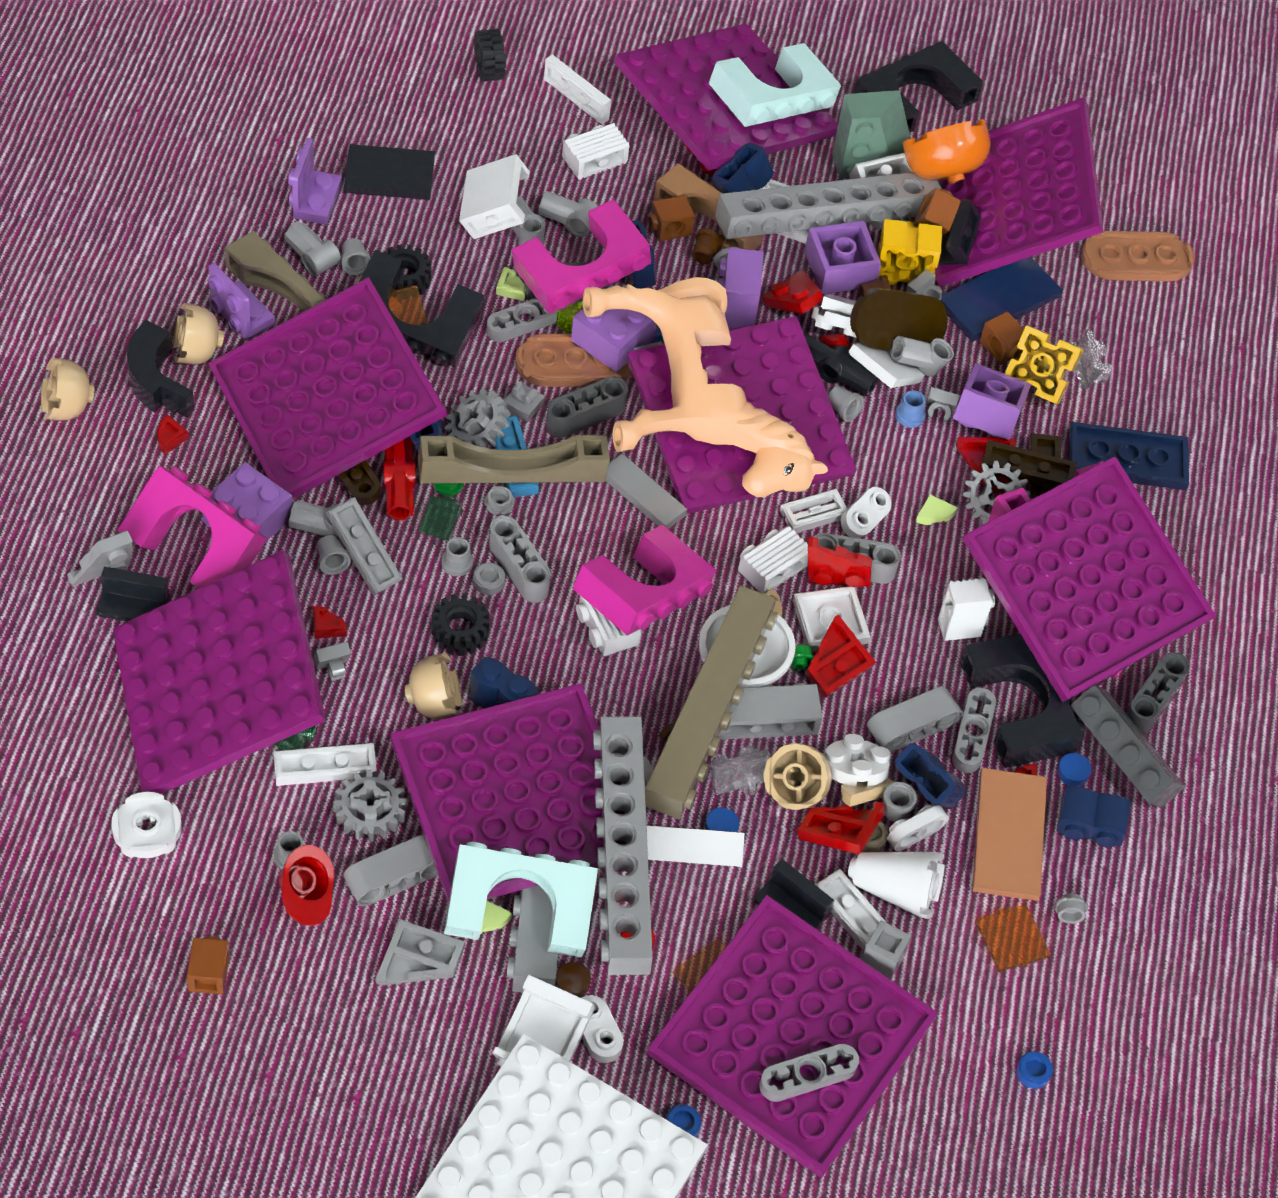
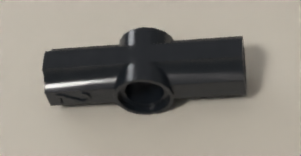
M805 332L803 333L821 379L830 384L840 381L865 396H869L873 392L879 378L861 363L854 360L850 353H848V348L842 345L830 347Z

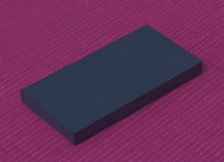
M1029 257L993 269L943 294L940 301L944 305L948 317L973 342L981 338L985 322L1007 311L1016 320L1061 297L1063 290Z
M1070 422L1068 427V460L1077 462L1076 470L1102 461L1105 462L1116 456L1134 484L1180 490L1188 489V437Z

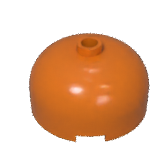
M978 120V123L971 126L970 121L932 130L920 136L921 138L917 140L918 142L915 141V137L902 142L910 169L916 175L926 180L941 181L947 179L948 184L965 180L964 174L979 168L989 155L991 142L986 120Z

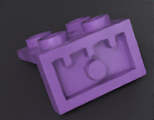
M307 138L304 148L299 147L296 157L297 167L292 168L289 174L288 184L293 187L290 192L289 205L293 206V218L327 225L342 185V176L314 170V141L311 138Z
M215 263L209 265L210 306L215 313H220L227 320L233 332H238L247 341L275 325V316L240 280L234 283Z

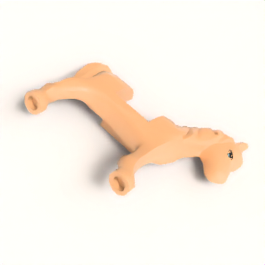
M694 277L675 282L660 290L651 288L637 289L629 284L624 288L616 285L606 289L598 287H587L584 289L583 310L587 317L600 316L607 310L615 309L642 313L651 318L660 328L669 358L673 408L659 411L641 409L631 421L621 420L615 422L613 427V443L617 452L634 449L640 438L663 431L685 432L695 440L715 445H735L756 453L754 464L743 475L742 480L744 489L756 497H765L780 490L789 492L806 491L810 487L815 474H823L828 471L824 463L815 460L802 434L798 433L788 422L781 421L778 417L769 414L762 408H756L750 402H747L741 387L734 384H707L708 375L706 370L703 369L700 359L701 346L730 345L731 342L725 318L728 303L726 289L721 284L709 278Z

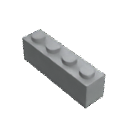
M796 683L791 686L765 685L745 688L739 705L732 704L730 712H733V716L727 731L721 730L718 737L721 740L818 735L823 716L817 684L806 685Z
M539 885L523 889L522 896L515 895L513 916L519 917V926L511 927L510 947H516V957H508L506 977L513 978V992H524L522 987L528 975L555 986L558 953L547 952L553 915L552 904L547 893Z

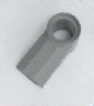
M546 191L539 205L538 214L565 224L567 230L575 236L585 237L590 231L588 211L598 207V205L590 199L584 198L576 202Z
M517 196L516 204L525 214L523 224L511 227L518 236V245L535 237H538L544 245V218L534 214L522 196Z
M297 221L291 224L288 231L284 234L285 241L301 256L306 270L312 276H317L341 262V256L335 244L328 239L323 241L305 223Z
M897 336L893 340L892 349L890 350L891 360L916 366L926 376L936 375L954 357L950 344L940 338H936L931 343Z
M297 500L291 509L289 527L322 536L334 535L339 538L326 513L340 504L327 508Z

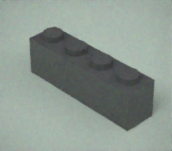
M1093 685L1070 705L1149 804L1162 808L1185 788V785L1107 690Z

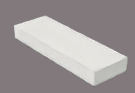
M553 54L545 59V81L599 123L604 124L609 120L611 99Z
M374 743L273 751L276 786L340 781L344 779L352 780L356 772L361 778L366 777L367 770H371L373 777H377Z
M646 825L648 860L742 867L745 833Z
M839 869L815 885L834 899L831 913L864 951L880 921H886L856 886L853 885L843 871Z

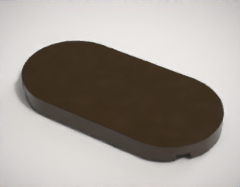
M872 288L866 291L867 294L863 298L859 297L851 312L850 326L852 332L857 337L856 340L864 346L882 350H891L893 340L897 336L931 343L936 338L943 339L948 324L946 309L937 298L884 288Z

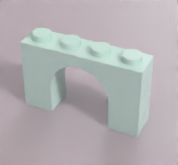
M805 43L782 48L775 70L790 86L788 89L772 87L761 82L739 57L716 62L709 81V85L745 127L833 107L841 84Z
M468 842L466 845L460 844L456 857L444 934L478 940L482 931L486 900L489 892L502 881L522 878L538 884L547 893L551 901L553 915L547 952L582 957L587 945L598 868L590 867L588 862L581 860H571L569 863L555 861V857L547 854H536L535 857L521 855V851L512 848H502L501 851L487 849L485 844L478 842Z

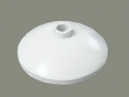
M731 605L714 612L705 621L701 629L699 652L703 662ZM778 615L772 631L766 629L764 636L767 637L763 652L761 655L755 654L752 660L756 662L750 680H743L742 687L754 688L771 684L780 679L789 670L795 655V639L791 628L781 616Z

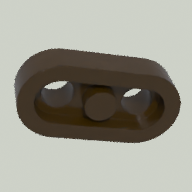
M366 460L353 466L352 468L355 469L351 472L344 471L337 475L350 497H355L360 505L372 504L381 495L379 479ZM364 490H369L367 493H361Z

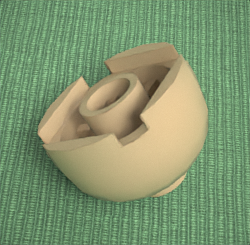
M183 303L181 309H186L185 315H178L173 341V348L180 346V357L173 356V359L178 364L198 365L209 360L216 348L221 349L224 331L219 330L218 320L207 308Z
M51 358L46 366V370L52 371L49 379H43L41 390L42 412L48 411L44 418L61 421L78 417L85 410L87 403H92L94 385L89 384L87 373L76 362Z
M447 653L433 655L420 660L411 671L410 684L405 685L408 703H414L417 710L426 718L440 720L461 715V712L456 710V706H462L459 680L456 670L449 671L446 663L452 662Z
M795 743L782 746L768 759L763 777L765 789L778 802L777 804L783 808L801 810L811 808L824 799L830 790L832 772L824 754L812 746Z

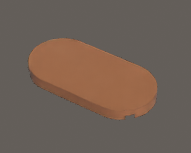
M1104 231V233L1092 236L1085 241L1081 252V259L1084 266L1092 274L1107 280L1177 281L1190 273L1195 260V254L1192 247L1186 241L1184 244L1179 240V236L1172 233Z
M571 334L533 335L527 338V342L521 343L516 351L515 364L518 373L523 379L537 386L585 387L612 376L626 381L632 375L629 363L615 372L571 341Z

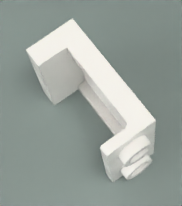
M517 154L467 171L459 221L473 239L524 223L525 214L516 204L519 181L529 178L530 171Z
M528 975L522 987L524 992L499 1046H495L492 1052L499 1059L497 1065L502 1067L523 1034L571 1062L595 1010L594 1005Z

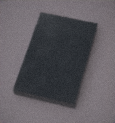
M350 144L344 193L431 200L435 151Z

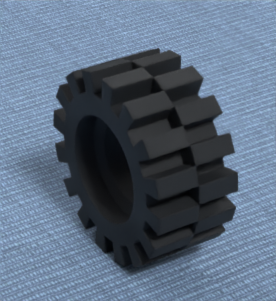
M500 30L475 31L474 52L480 80L483 82L505 79L506 56Z
M401 244L397 245V250L390 247L388 248V253L384 251V254L403 261V269L415 272L412 275L401 276L392 297L397 299L398 295H402V300H407L408 295L415 299L417 298V292L421 296L425 294V289H429L432 267L428 254L426 252L421 254L422 249L419 247L414 251L412 250V245L408 244L407 249H403Z
M452 594L451 601H448L445 597L441 599V605L437 603L434 607L431 635H433L435 644L439 642V648L442 651L448 647V654L454 655V651L459 650V656H465V650L473 654L476 647L480 650L484 646V642H487L490 614L488 610H485L486 605L483 602L478 604V598L474 596L471 600H467L468 594H462V599H457V595ZM454 619H466L473 626L465 631H457L450 628L448 623Z

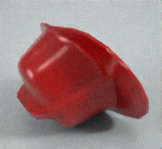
M303 845L294 849L287 857L279 876L283 905L287 913L296 922L305 926H315L322 923L328 917L332 906L334 867L330 857L324 850L314 845Z

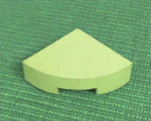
M504 267L496 287V295L524 301L525 284L514 270Z
M929 495L917 516L916 522L923 525H931L932 523L942 521L947 522L955 516L958 507Z
M486 900L481 934L482 932L503 928L511 920L512 913Z

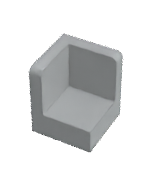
M881 920L865 947L862 961L891 980L907 952L912 936Z

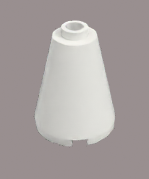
M861 852L857 858L853 857L851 859L848 877L853 878V885L920 918L930 919L935 911L929 909L931 901L938 902L943 883L945 865L939 864L938 861L944 858V854L938 852Z

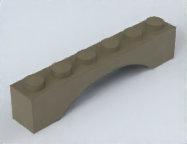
M254 231L225 247L226 268L244 285L260 287L275 292L288 299L302 312L327 300L323 293L317 292L309 284L304 275L298 274L290 266L285 257H280L266 239H261Z
M575 435L555 444L524 450H496L478 447L453 436H421L418 452L420 484L605 482L610 462L607 435Z

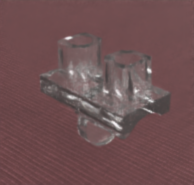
M1085 328L1082 337L1076 342H1071V344L1084 349L1075 370L1079 386L1088 389L1094 381L1105 383L1112 375V370L1109 364L1101 363L1100 361L1106 352L1105 343L1095 340L1093 330Z
M752 745L742 748L739 752V757L728 759L724 754L711 757L712 790L716 795L742 788L747 796L755 794V784L764 782L765 765L771 754L767 749L758 751Z

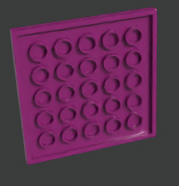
M747 23L616 55L615 65L708 171L720 168L723 164L731 161L734 153L749 142L763 147L766 155L836 136L838 123L825 109L745 127L709 85L716 62L739 57L761 82L776 88H790L775 70L779 58Z
M1084 97L988 131L991 146L985 162L976 170L964 174L965 180L948 184L947 179L938 181L941 188L951 192L953 197L959 200L971 199L982 216L968 263L938 265L935 268L936 282L940 287L1104 233L1089 110Z
M369 277L208 363L266 475L271 481L290 493L292 500L448 416L443 404Z
M797 316L729 330L731 336L730 345L701 346L700 359L702 367L708 375L707 384H734L741 387L747 402H750L756 408H762L769 414L778 417L781 421L788 422L798 433L805 437L815 460L824 463L828 468L826 473L815 474L811 485L855 475L857 469ZM665 344L628 352L627 360L645 409L659 411L673 408L671 369ZM663 431L654 433L678 501L687 508V514L758 498L746 491L742 485L743 475L754 464L756 453L735 445H715L698 441L685 432ZM780 490L772 494L784 492L785 490Z
M1116 456L967 533L962 538L1062 702L1069 700L1216 617Z
M284 550L113 628L141 792L165 793L326 721L290 556Z
M581 683L390 733L393 749L448 904L457 852L460 844L466 845L468 842L482 843L487 846V849L501 851L502 848H512L521 851V855L535 857L536 854H547L555 857V861L569 863L571 860H581L588 862L590 867L598 868L597 851L598 847H603V838H597L596 820L597 817H602V808H596L595 790L596 788H601V779H595L594 761L595 759H600V750H594L593 732L600 729ZM614 782L616 785H622L621 782ZM616 811V812H615L616 814H619V815H624V814H626V813L623 812V811ZM616 841L620 845L628 844L625 841ZM522 878L508 879L497 884L489 892L487 899L537 886L538 884Z
M766 895L648 1047L646 1054L822 1178L934 1022L938 1012ZM838 1044L849 1045L858 1053V1067L855 1074L848 1080L778 1102L766 1099L760 1091L759 1083L762 1074L769 1066ZM837 1056L833 1065L826 1066V1074L829 1075V1069L834 1065L841 1064L846 1069L849 1060H842L840 1056ZM803 1065L799 1069L800 1075L805 1080L814 1081L819 1077L818 1070L812 1065ZM789 1070L790 1075L786 1080L777 1081L775 1076L772 1077L769 1086L775 1085L778 1090H781L785 1081L793 1079L792 1070Z

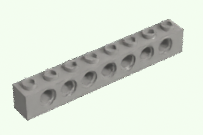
M914 172L724 193L719 195L715 217L726 239L808 230L814 227L858 221L867 223L884 221V219L910 218L917 216L926 194L935 188H942L938 181L926 180Z
M601 717L600 730H594L593 748L594 750H600V759H595L594 777L595 779H601V788H596L595 806L596 808H602V817H597L596 835L597 838H603V847H598L597 865L598 868H604V878H599L598 894L599 899H605V909H600L599 923L600 930H606L607 940H601V962H607L608 975H650L653 956L641 717ZM613 753H621V754H623V755H622V756H616V755H613ZM614 782H622L624 785H616ZM616 811H623V812H625L626 814H624V815H619V814H616L615 812H616ZM616 841H625L628 844L620 845ZM618 871H626V872H628L629 874H628V875H620V874H618V873H616V872H618ZM625 901L631 905L621 906L618 902ZM622 932H627L631 934L632 937L624 938L618 934Z

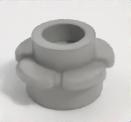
M497 486L492 488L485 496L484 504L487 505V510L491 514L506 515L513 510L512 505L515 504V499L509 489Z
M1069 893L1056 901L1055 911L1062 922L1069 924L1079 923L1085 919L1088 903L1084 902V899L1079 895Z

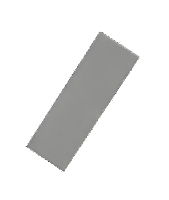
M623 453L609 463L605 481L657 526L663 525L669 529L687 515V508Z
M355 497L326 513L373 596L399 583L403 579Z

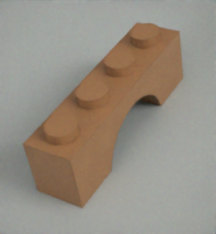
M679 163L656 181L654 201L685 195L693 212L710 217L720 227L715 213L719 195L723 193L714 186L708 184L696 176L694 172L686 169ZM721 229V236L724 239L723 249L738 247L740 249L755 250L763 243L764 235L726 239Z

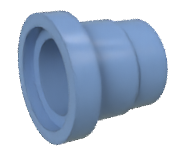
M912 390L904 394L895 412V417L901 425L915 428L924 422L926 399L921 392Z

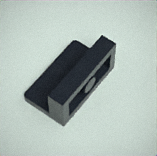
M971 199L960 200L961 202L950 231L942 235L941 255L938 265L968 263L982 218Z
M104 566L101 574L103 592L96 609L97 616L128 622L168 603V578Z
M783 859L773 867L770 881L754 896L753 900L754 903L759 905L765 896L768 895L816 929L830 916L834 903L833 898Z

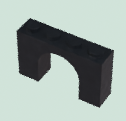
M940 41L912 55H907L895 63L885 65L871 74L863 75L856 82L854 94L896 91L905 85L921 84L935 89L958 111L978 101L983 81L943 41ZM900 92L909 133L915 130L919 111Z
M375 250L360 281L368 277L370 278L413 354L418 355L421 353L431 357L439 365H450L456 368L484 310L485 295L457 284L446 309L439 318L424 325L405 323L398 319L389 307L390 298L403 274V261Z
M1021 634L965 645L960 665L970 688L999 682H1016L1031 689L1042 703L1043 711L1040 714L1031 718L999 725L993 742L1005 768L1077 752L1084 737V729L1082 723L1076 720L1070 706L1072 704L1071 699L1062 702Z

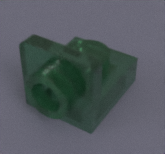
M441 494L440 498L431 496L419 532L448 542L452 537L458 517H462L463 514L461 505L457 504L458 500Z

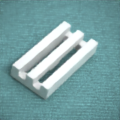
M837 489L781 504L780 507L781 515H785L786 524L790 525L795 533L840 521L842 514L847 510ZM835 501V503L821 506V504ZM810 508V509L807 510V511L800 512V513H797V514H793V512Z

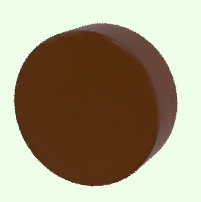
M569 962L559 968L556 975L557 988L579 998L584 996L590 988L591 974L583 964Z

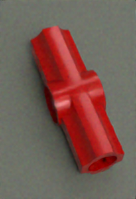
M410 436L385 449L384 489H386L387 516L397 521H403L413 516L415 461L412 460V440Z

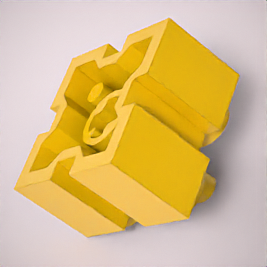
M884 219L881 240L877 248V254L881 262L878 279L880 275L886 274L890 285L897 286L898 281L911 283L926 269L935 275V268L938 266L941 255L942 226L919 223V226L915 228L913 226L914 223L911 221Z
M1026 325L1017 345V348L1023 350L1019 360L1011 358L1005 374L1030 383L1037 387L1035 395L1055 404H1060L1069 384V381L1063 379L1067 370L1075 371L1084 349L1064 340H1059L1057 345L1049 342L1052 335Z

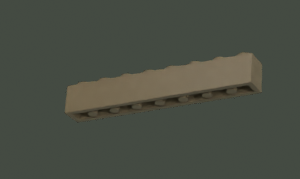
M741 585L739 586L645 788L646 807L679 820L685 808L691 810L698 791L694 790L696 783L704 782L710 766L706 761L709 755L715 757L721 743V738L718 735L721 730L727 731L733 716V712H730L732 704L739 705L745 689L741 684L744 679L750 680L756 662L752 660L755 654L761 655L765 647L767 637L764 634L766 629L772 631L778 617V613L774 612L776 598Z

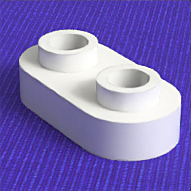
M872 487L862 493L842 514L841 527L843 531L853 538H861L871 532L891 509V499L888 493L879 487ZM858 517L862 520L863 524L858 521Z
M927 805L919 810L916 816L908 820L900 819L891 825L887 840L895 851L904 850L939 831L947 823L949 817L941 806L933 807L932 805Z
M584 996L582 999L593 1003L597 1013L592 1014L582 1040L593 1059L601 1063L613 1062L621 1055L624 1042L623 1036L606 1002L598 996ZM607 1037L611 1039L612 1042L610 1044H604L600 1041V1039Z

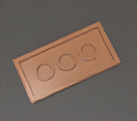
M988 768L981 769L972 892L1034 901L1039 900L1041 896L1047 777Z

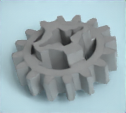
M481 388L478 395L474 390H470L467 399L461 395L459 397L461 403L459 405H451L454 413L446 416V419L450 422V424L445 426V430L449 433L448 436H453L478 447L486 448V445L489 443L492 446H496L495 438L497 436L504 438L505 434L501 430L510 426V423L505 419L511 415L510 411L506 408L508 406L507 403L495 391L492 390L488 393L485 388Z
M997 460L993 462L992 468H988L985 463H982V472L979 473L972 470L971 473L975 479L973 481L965 480L964 482L970 487V491L962 493V496L970 498V502L965 505V508L975 509L971 516L974 519L980 515L983 516V525L988 523L990 514L980 507L987 504L993 506L995 499H989L988 497L992 493L990 480L997 489H1004V493L1020 489L1028 483L1027 479L1019 480L1017 478L1021 473L1020 469H1016L1013 472L1009 471L1011 464L1006 462L1003 468H999ZM994 473L1004 474L1012 481L1005 484L997 481ZM984 479L986 484L982 494L976 496L977 485Z
M367 770L366 777L361 778L356 772L354 773V781L352 783L344 779L342 781V789H336L335 791L336 801H333V812L336 813V823H344L345 834L354 830L355 839L357 840L363 834L368 835L369 842H373L374 834H379L383 839H386L388 829L397 832L398 822L405 821L407 799L404 798V788H396L395 778L385 781L384 772H381L378 777H373L371 770Z

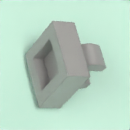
M927 269L907 285V292L928 295L938 300L942 298V290L934 286L936 275Z
M519 381L504 401L507 403L508 406L506 408L511 414L518 416V418L528 423L544 405L545 396L537 392L536 389H532L524 385L522 381Z
M931 387L927 403L931 404L928 409V417L932 418L934 411L940 408L945 412L943 422L947 423L951 416V410L956 411L960 395Z
M348 642L315 651L313 660L316 670L327 667L331 681L342 679L344 674H346L343 663L348 662L351 655Z

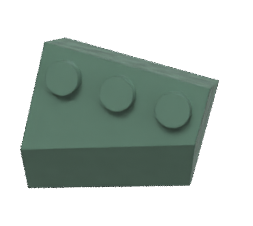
M899 90L844 94L832 152L840 179L850 178L849 174H851L855 164L904 153L902 142L910 139V133Z

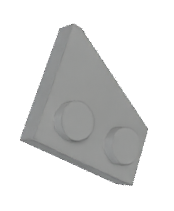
M128 530L96 542L90 549V552L79 561L81 569L70 571L67 574L71 586L74 587L101 577L104 566L126 570L127 566H130L133 544Z
M400 919L376 976V984L390 985L453 978L465 949V942Z

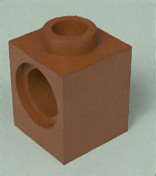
M935 188L924 196L913 226L918 227L919 223L942 226V235L950 231L961 201L953 197L951 192Z
M685 195L653 201L651 214H648V224L650 230L655 231L659 242L692 235L695 215Z
M1007 311L985 322L979 342L1002 365L1010 361L1011 358L1019 359L1023 350L1017 348V345L1024 332V328Z
M214 936L193 938L187 972L189 992L224 995L230 959L229 941Z

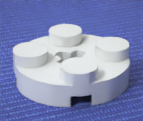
M814 306L811 318L816 320L815 326L827 330H832L833 326L844 328L843 334L856 337L850 326V316L828 310L825 313L819 312L821 306Z
M848 734L844 737V740L830 744L825 750V757L831 767L832 779L839 783L856 786L857 781H868L867 786H875L882 783L888 776L890 751L885 747H879L876 744L864 741L860 735Z
M141 792L131 795L125 799V804L113 813L112 832L114 840L121 848L122 853L128 857L152 858L170 853L176 847V841L181 834L180 812L174 803L172 805L159 793ZM146 819L150 820L151 824H156L150 830H143L137 827L143 825V820Z

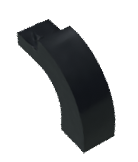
M145 320L134 332L127 349L131 388L138 400L151 411L156 412L161 405H164L169 411L179 413L188 418L195 410L193 391L164 376L158 370L161 364L173 352L171 332Z

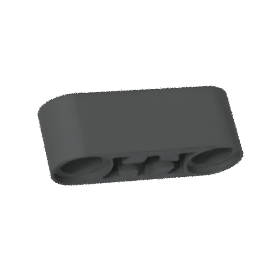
M612 376L553 399L548 404L547 432L553 437L564 438L621 415L626 406L627 383L622 378Z
M1171 652L1162 658L1129 706L1126 714L1143 735L1148 734L1181 689L1190 670L1188 659L1180 653ZM1157 690H1161L1160 693L1157 695L1156 699H1154L1153 696L1156 694Z

